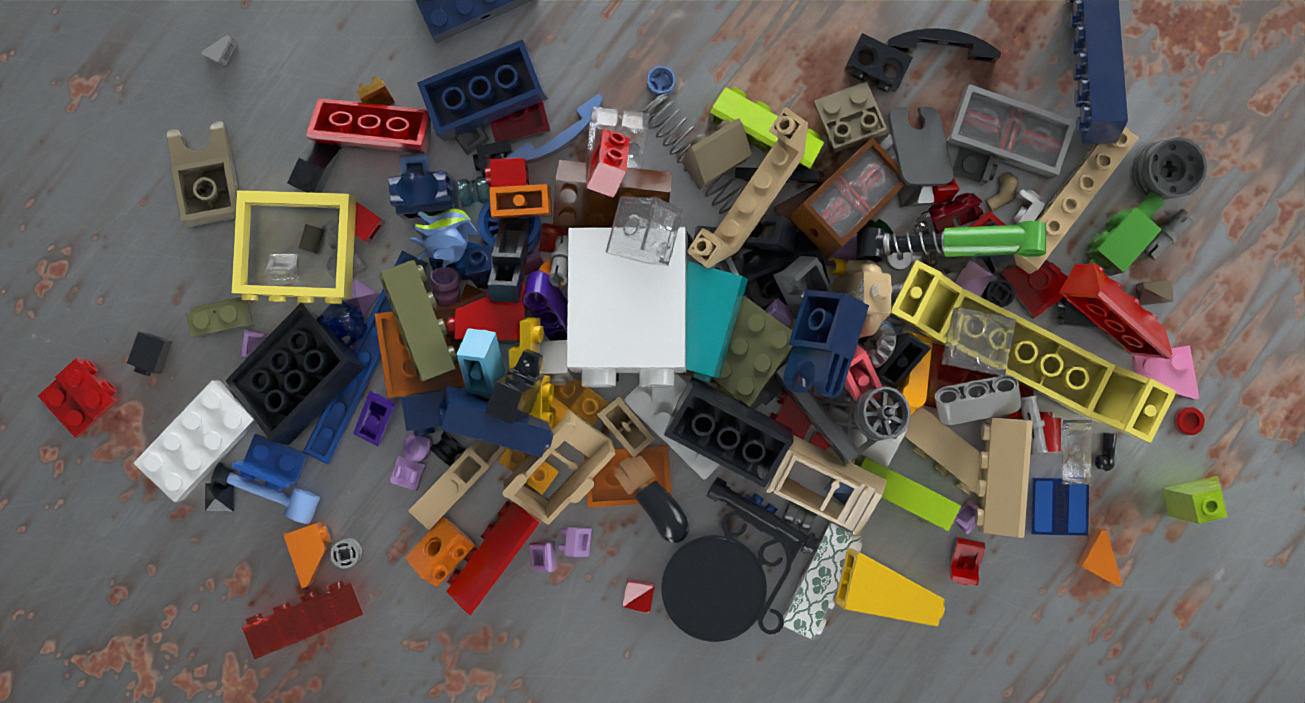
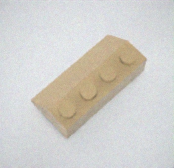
M990 417L987 418V423L982 424L981 439L985 440V450L980 452L979 468L983 469L982 480H978L977 496L981 497L980 509L977 508L975 512V525L979 526L980 532L1024 538L1033 421Z

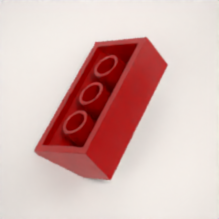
M318 98L306 136L314 143L427 154L431 139V119L427 109Z
M1094 263L1074 265L1059 292L1130 355L1164 359L1172 357L1173 354L1166 328L1157 321L1156 315L1144 310L1139 305L1140 301L1122 290V285L1104 274V269Z
M506 501L497 513L501 517L495 526L491 523L480 536L484 539L478 549L474 546L464 557L463 560L467 562L462 571L456 568L447 580L450 587L446 592L469 615L474 612L541 522L540 519L515 502L511 504L509 501Z

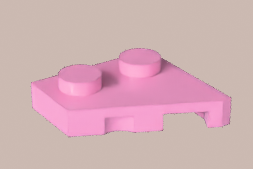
M1190 345L1171 348L1173 355L1170 359L1132 355L1135 373L1151 378L1177 391L1176 394L1190 399H1200Z

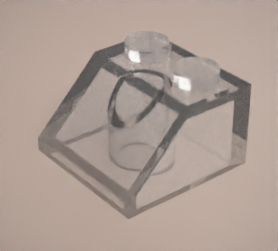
M620 197L605 252L646 264L669 266L684 209L659 198Z

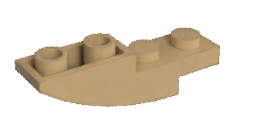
M476 439L408 512L429 530L503 453L506 447Z

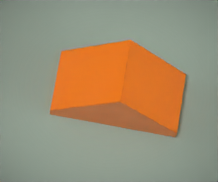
M1096 528L1075 564L1113 585H1123L1106 529Z

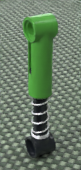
M1023 221L1017 225L945 228L942 234H935L933 231L932 234L922 235L920 232L919 235H908L906 233L904 236H895V233L890 235L880 228H861L857 232L856 260H871L879 263L883 262L886 256H891L893 253H898L902 256L908 252H911L913 255L917 252H925L928 255L930 252L938 251L939 254L944 253L946 257L1017 254L1021 257H1040L1046 254V224L1041 221Z

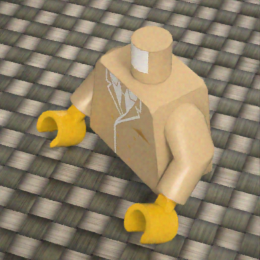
M829 258L827 261L835 262L836 267L833 271H827V273L842 276L848 272L847 294L869 305L859 338L875 334L880 324L891 313V293L893 290L891 275L882 273V269L871 260H848L846 262L844 259Z

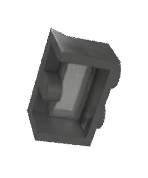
M800 256L784 271L773 275L795 321L805 290L834 292L817 257Z

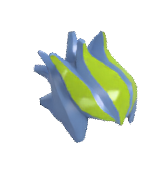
M449 209L433 216L421 211L418 214L426 225L414 224L413 229L422 237H411L410 241L425 248L418 255L417 260L426 257L442 259V268L444 269L448 264L461 259L467 247L468 235H478L479 232L470 222L471 220L468 215L460 209Z

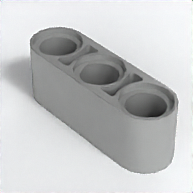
M1010 375L943 387L935 394L939 420L947 425L1011 414L1021 407L1018 380Z

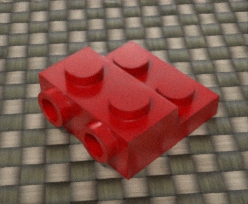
M75 358L55 376L56 380L38 395L39 399L74 438L82 435L120 401L115 395L117 392L115 387L109 381H103L96 374L98 372L97 367L90 360H84L83 358Z

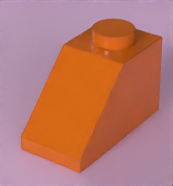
M321 521L283 534L301 588L313 583L330 548L328 543L331 542V536L328 528L322 526Z

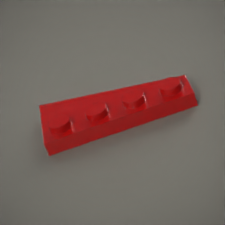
M989 211L969 227L985 226V224L994 221L998 226H1005L1006 224ZM1047 259L1038 270L1031 274L1025 272L1018 265L1010 270L1006 269L1000 274L1002 279L1009 281L1013 285L1016 298L1032 319L1038 317L1064 297L1059 292L1068 277L1060 271L1059 267Z

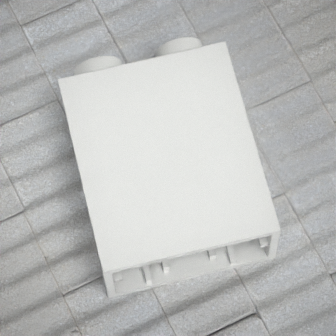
M685 227L569 228L567 368L573 373H582L583 387H616V373H640L639 386L674 387V373H687L686 266L688 253L686 251L688 250V237Z

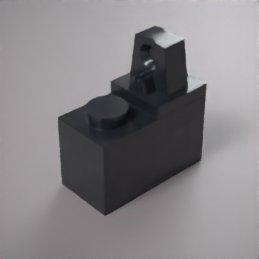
M529 349L523 351L516 366L509 369L506 376L495 382L485 411L486 414L512 425L532 412L544 376L540 375L543 355Z

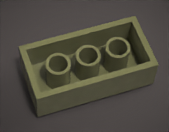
M411 260L381 271L379 275L380 281L419 382L456 369L454 363L458 362L453 346L447 347L444 337L448 333L442 318L437 320L433 311L437 308L433 293H427L423 283L427 281L422 265L416 266L415 261Z

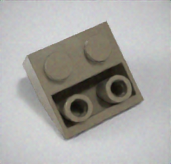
M739 118L731 123L729 119L721 122L708 137L705 134L698 136L690 142L691 146L685 150L686 155L681 162L699 190L745 163L752 155L743 124Z

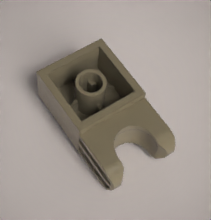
M222 120L215 121L210 125V142L204 149L199 151L187 148L186 140L179 130L171 129L167 132L172 163L171 169L180 219L187 228L236 219L237 190L239 189L228 130ZM210 187L213 190L212 194L207 197L202 195V193H207L206 188Z

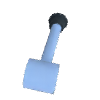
M221 462L217 464L211 477L212 484L220 483L225 486L230 484L286 506L284 516L303 524H311L320 500L319 496L298 488H294L291 495L273 490L265 485L234 474L233 470L223 467Z

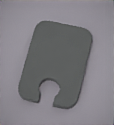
M907 107L892 109L888 115V122L901 180L908 186H944L950 183L953 179V169L939 112L932 107H919L917 110L919 118L923 122V128L917 130L908 123L909 113Z

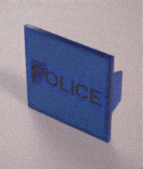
M1032 478L1031 534L1088 536L1089 479Z

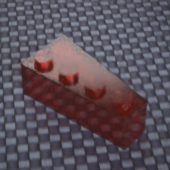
M339 580L327 585L328 591L317 595L315 590L300 596L301 602L290 606L288 601L273 607L274 612L263 616L262 613H258L246 618V624L241 626L254 660L363 615L351 583L344 584L343 580Z

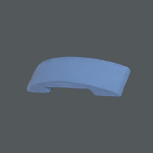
M600 93L576 109L581 120L537 150L534 149L529 141L506 158H525L527 163L530 164L549 158L567 148L589 128L603 104V98Z

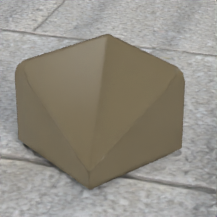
M1170 280L1143 282L1136 285L1137 299L1140 301L1139 305L1173 302L1172 281Z

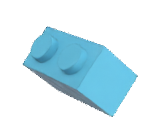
M468 328L457 352L466 390L473 394L491 396L495 382L502 378L505 372L496 332Z

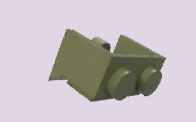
M241 297L193 307L190 309L191 313L186 314L190 335L193 338L205 337V334L240 326H254L249 300H241Z

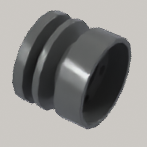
M1175 137L1150 143L1141 149L1134 159L1132 174L1134 183L1140 192L1148 196L1152 191L1165 200L1187 196L1199 189L1206 177L1207 163L1204 153L1197 144L1189 139ZM1161 167L1167 168L1168 173L1161 172Z

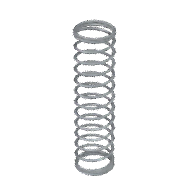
M666 93L651 102L639 114V117H641L642 121L654 117L649 124V129L662 125L656 132V138L668 134L663 141V146L676 142L670 150V155H673L691 146L689 142L672 152L694 129V126L668 143L666 141L687 118H684L668 131L658 135L665 125L680 112V109H678L665 120L652 126L654 121L673 103V101H670L658 110L669 99ZM685 150L677 158V163H682L680 159L686 153ZM723 175L722 177L718 178L705 193V197H710L713 194L720 191L721 189H723L712 201V206H715L729 198L727 202L720 208L719 214H723L731 209L732 206L723 210L729 204V202L743 189V186H740L739 188H737L736 190H734L733 192H731L730 194L716 202V200L736 181L735 177L727 183H725L724 185H722L721 187H719L718 189H716L715 191L709 193L711 189L725 176Z

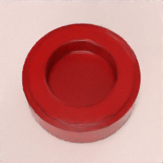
M1193 407L1180 409L1174 417L1175 428L1184 435L1198 434L1205 424L1202 412Z

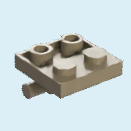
M867 81L814 100L815 109L829 140L827 144L830 152L834 151V153L853 148L866 143L872 137L875 139L886 135L888 132Z

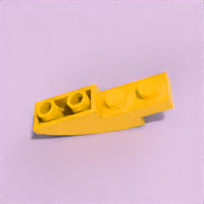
M529 317L520 321V345L509 349L510 369L516 366L524 350L529 349L540 354V343H542L544 338V329L540 326L541 318ZM542 358V363H541L540 372L542 371V368H543V358ZM542 375L544 378L532 412L529 415L548 421L551 429L553 413L550 412V401L553 399L554 387L553 384H550V375Z

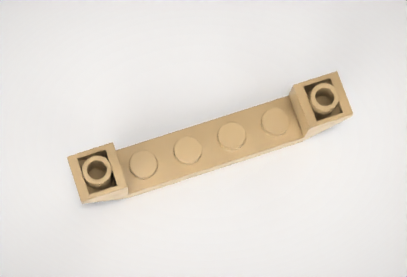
M784 107L769 129V132L775 135L778 140L716 231L712 233L702 228L686 251L705 267L710 268L740 250L803 158L808 128L807 121Z

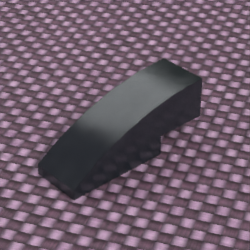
M501 219L492 252L493 266L488 281L490 302L519 303L528 251L529 219Z

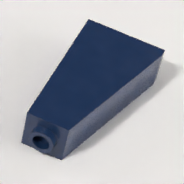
M446 385L437 411L441 430L542 457L544 450L550 448L553 432H551L548 421L528 414L512 425L485 413L489 402L488 399Z

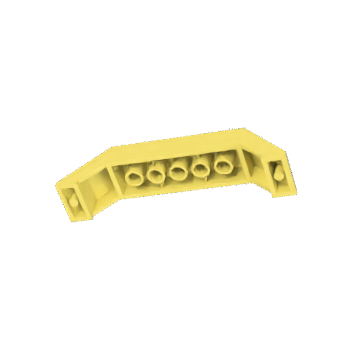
M915 260L891 308L893 315L925 336L932 338L933 341L1002 376L1010 375L1015 377L1020 385L1081 416L1147 443L1152 442L1177 392L1151 378L1116 366L969 292L944 276L942 272L918 260Z

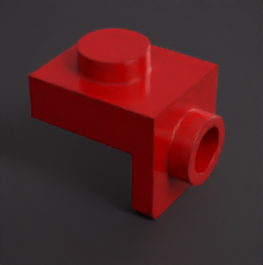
M956 538L949 562V573L952 581L961 585H978L980 580L978 572L986 549L984 542Z

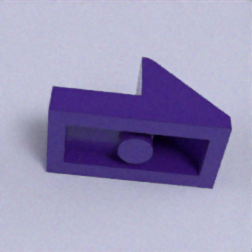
M370 391L353 434L379 446L390 420L399 407L395 403Z

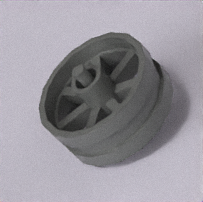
M881 387L868 390L858 398L855 404V424L864 436L872 440L880 441L898 437L906 430L910 422L911 412L909 403L904 395L895 388ZM881 393L880 405L872 397L873 394ZM887 398H891L894 404L887 405ZM867 403L873 408L870 412H866ZM895 409H897L898 417H895ZM867 417L873 421L872 425L869 424ZM888 420L896 423L892 432ZM880 423L882 425L884 435H881L878 432H876V429L878 428Z

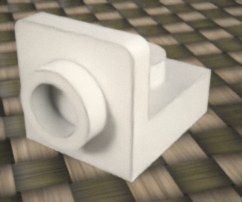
M1021 189L1016 193L1015 198L1027 205V208L1022 206L1013 218L1016 222L1015 225L1023 221H1035L1044 208L1045 204L1040 201L1042 198L1036 192L1030 189L1026 191Z

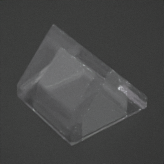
M271 254L266 268V275L270 280H299L298 254Z

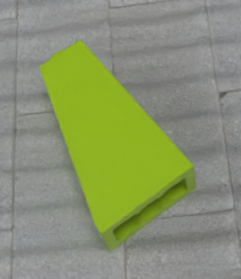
M864 456L861 457L860 461L855 459V465L887 480L882 498L947 531L950 530L961 505Z
M1218 476L1162 489L1168 516L1197 524L1228 517Z

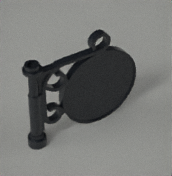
M716 477L706 496L715 502L717 500L724 501L725 505L735 511L727 513L722 518L721 528L724 536L709 535L693 539L681 546L669 559L661 582V595L665 610L679 629L689 636L702 641L721 642L733 639L750 629L757 620L761 631L769 635L780 632L784 625L782 614L772 608L769 610L770 613L778 617V626L773 630H768L764 627V616L788 576L791 564L798 551L811 554L819 539L815 537L816 534L813 532L807 536L781 521V518L731 490V487L726 485L727 482L719 477ZM737 516L774 538L761 545L758 551V558L744 544L732 539V537L742 535L747 529V524H742L738 532H730L726 526L729 517ZM779 542L786 554V566L765 603L767 581L762 565L775 567L783 561V558L779 557L774 562H768L765 560L763 553L766 547Z

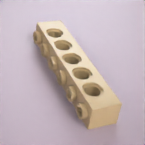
M1125 127L1117 143L1093 144L1035 220L1046 224V254L1040 257H1021L1013 254L1016 265L1028 274L1041 267L1137 142L1138 136Z

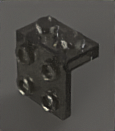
M929 212L922 214L916 219L917 224L914 225L915 235H919L920 232L922 235L935 232ZM938 251L930 252L928 255L925 252H921L924 264L938 271L944 270L945 275L965 269V263L973 260L972 256L946 257L939 254Z

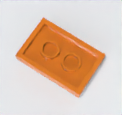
M668 445L647 446L635 457L642 456L656 475L655 478L649 481L650 484L657 481L672 496ZM625 448L614 449L615 455L593 477L594 487L587 493V508L639 504L634 497L639 493L638 490L629 495L614 475V471L620 466V462L627 457L633 458Z

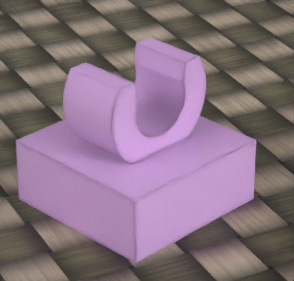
M399 455L390 483L418 491L426 464L410 461L404 456Z
M567 527V529L560 530V534L566 535V544L558 545V549L565 551V556L589 557L592 528Z

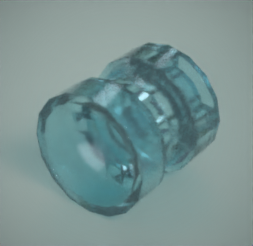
M485 175L477 176L475 180L471 181L468 179L458 180L462 207L472 206L475 202L485 204L490 199L489 186L486 184Z

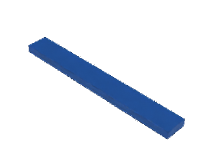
M401 251L394 267L414 260L416 266L421 264L425 271L428 263L421 259L417 260V257ZM384 288L353 349V352L364 364L365 368L323 410L303 450V453L327 465L330 464L381 360L375 314L392 312Z

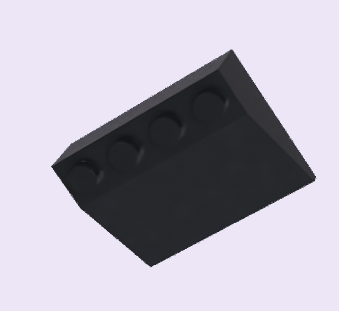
M300 303L225 381L270 441L290 445L365 366L353 350L305 303Z

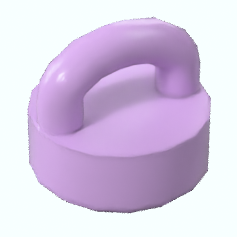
M414 433L409 434L403 445L405 458L415 462L424 461L431 453L432 439L426 435L415 436Z

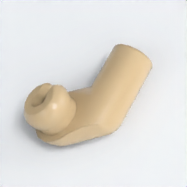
M1003 173L999 178L1001 184L999 193L985 200L991 212L1014 200L1019 183L1017 177L1013 176L1012 173Z

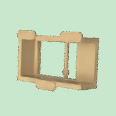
M570 410L566 412L565 417L551 431L553 432L552 444L549 449L544 450L543 456L538 457L530 454L509 478H505L503 481V496L509 498L547 525L570 502L578 503L594 487L593 477L615 455L612 440ZM566 441L585 454L587 458L580 466H577L575 461H570L555 449ZM550 454H553L566 463L569 469H574L575 471L547 499L525 483Z
M794 435V442L774 472L766 492H773L853 531L852 534L859 537L883 495L887 480L855 465V460L848 466H845L831 447L824 450ZM795 460L836 479L832 481V487L826 498L787 478ZM840 482L854 488L845 505L837 504L830 500L834 491L840 487Z

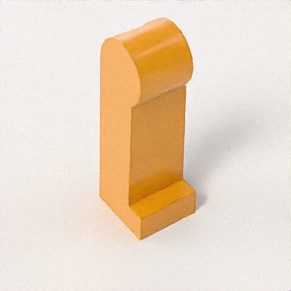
M909 331L905 332L928 343L932 349V338ZM931 349L900 384L899 392L904 395L909 403L910 415H913L926 401Z

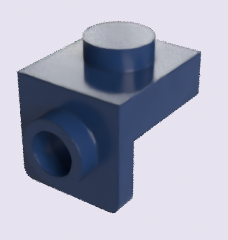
M490 244L465 250V275L478 289H488V281L493 266V247Z

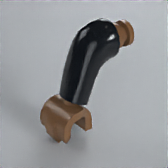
M627 457L620 462V466L614 471V475L629 495L638 490L639 493L634 497L651 518L660 536L669 543L683 541L689 532L686 514L671 494L657 481L650 484L649 481L655 478L656 475L643 457Z

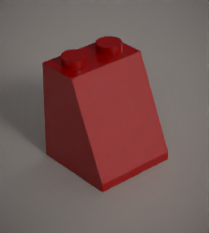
M525 282L522 285L519 303L490 302V296L488 295L454 310L451 317H448V320L446 319L445 324L448 333L446 337H451L450 343H462L468 328L496 332L498 344L520 343V321L524 320L525 304L523 302Z

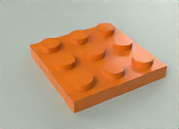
M459 302L451 306L437 305V308L433 310L437 320L442 318L444 324H446V319L448 320V317H451L454 310L460 308ZM393 312L375 314L387 399L445 390L446 385L456 388L465 387L459 362L454 363L456 369L419 382ZM445 336L444 339L447 347L453 346L457 356L461 343H450L451 337Z

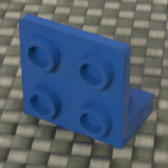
M254 434L245 459L234 462L232 468L239 470L238 475L253 481L255 478L266 481L264 484L266 487L281 491V489L297 485L308 455L287 445L270 441L262 435Z

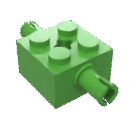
M1151 191L1138 207L1128 210L1122 209L1119 213L1116 211L1105 223L1108 226L1106 230L1101 234L1099 232L1096 233L1087 243V246L1090 248L1085 252V255L1091 260L1089 263L1099 265L1109 276L1124 273L1162 230L1150 218L1164 205V200L1158 194Z

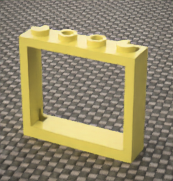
M237 190L232 293L241 295V300L259 301V296H269V301L286 302L287 297H297V302L314 303V298H325L326 304H342V299H351L357 198L350 194ZM251 206L340 208L336 288L247 285Z

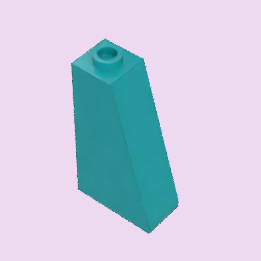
M688 261L686 266V369L694 371V378L710 382L711 377L720 379L748 279L740 275L711 267L707 268L704 265Z

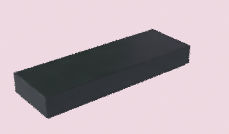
M736 167L735 177L738 180L749 182L758 168ZM794 169L786 183L822 184L824 182V172L818 169Z

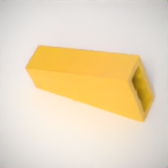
M847 548L835 598L836 604L846 610L938 627L939 620L943 617L945 610L944 598L853 548Z

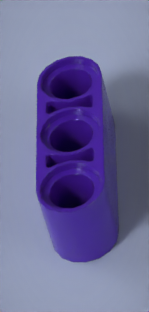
M541 271L530 273L523 296L524 304L533 317L541 318L540 326L543 327L544 333L550 341L567 340L568 301L558 286H554L549 282V274Z

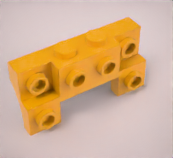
M577 378L576 381H567L566 385H553L554 395L550 401V412L553 413L551 431L565 417L564 415L568 410L574 414L576 413L594 426L599 419L597 413L606 407L609 402L589 387H583L582 382ZM507 448L498 461L514 472L530 454ZM544 461L527 479L526 483L543 495L560 471L547 461Z

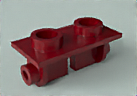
M963 193L956 196L955 200L946 204H935L928 211L921 214L930 223L927 224L930 234L933 231L936 234H942L945 228H955L953 218L957 217L959 225L962 226L978 220L979 216L984 213L980 205L982 200L974 193Z

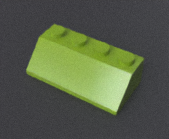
M725 87L712 107L708 121L718 125L727 119L731 123L739 118L743 124L748 143L768 154L778 140L775 135L769 132L778 116L771 113L772 108L761 101L753 103L746 99L747 94L740 89L732 87L730 90ZM807 128L804 156L795 169H810L824 144L820 140L821 136Z

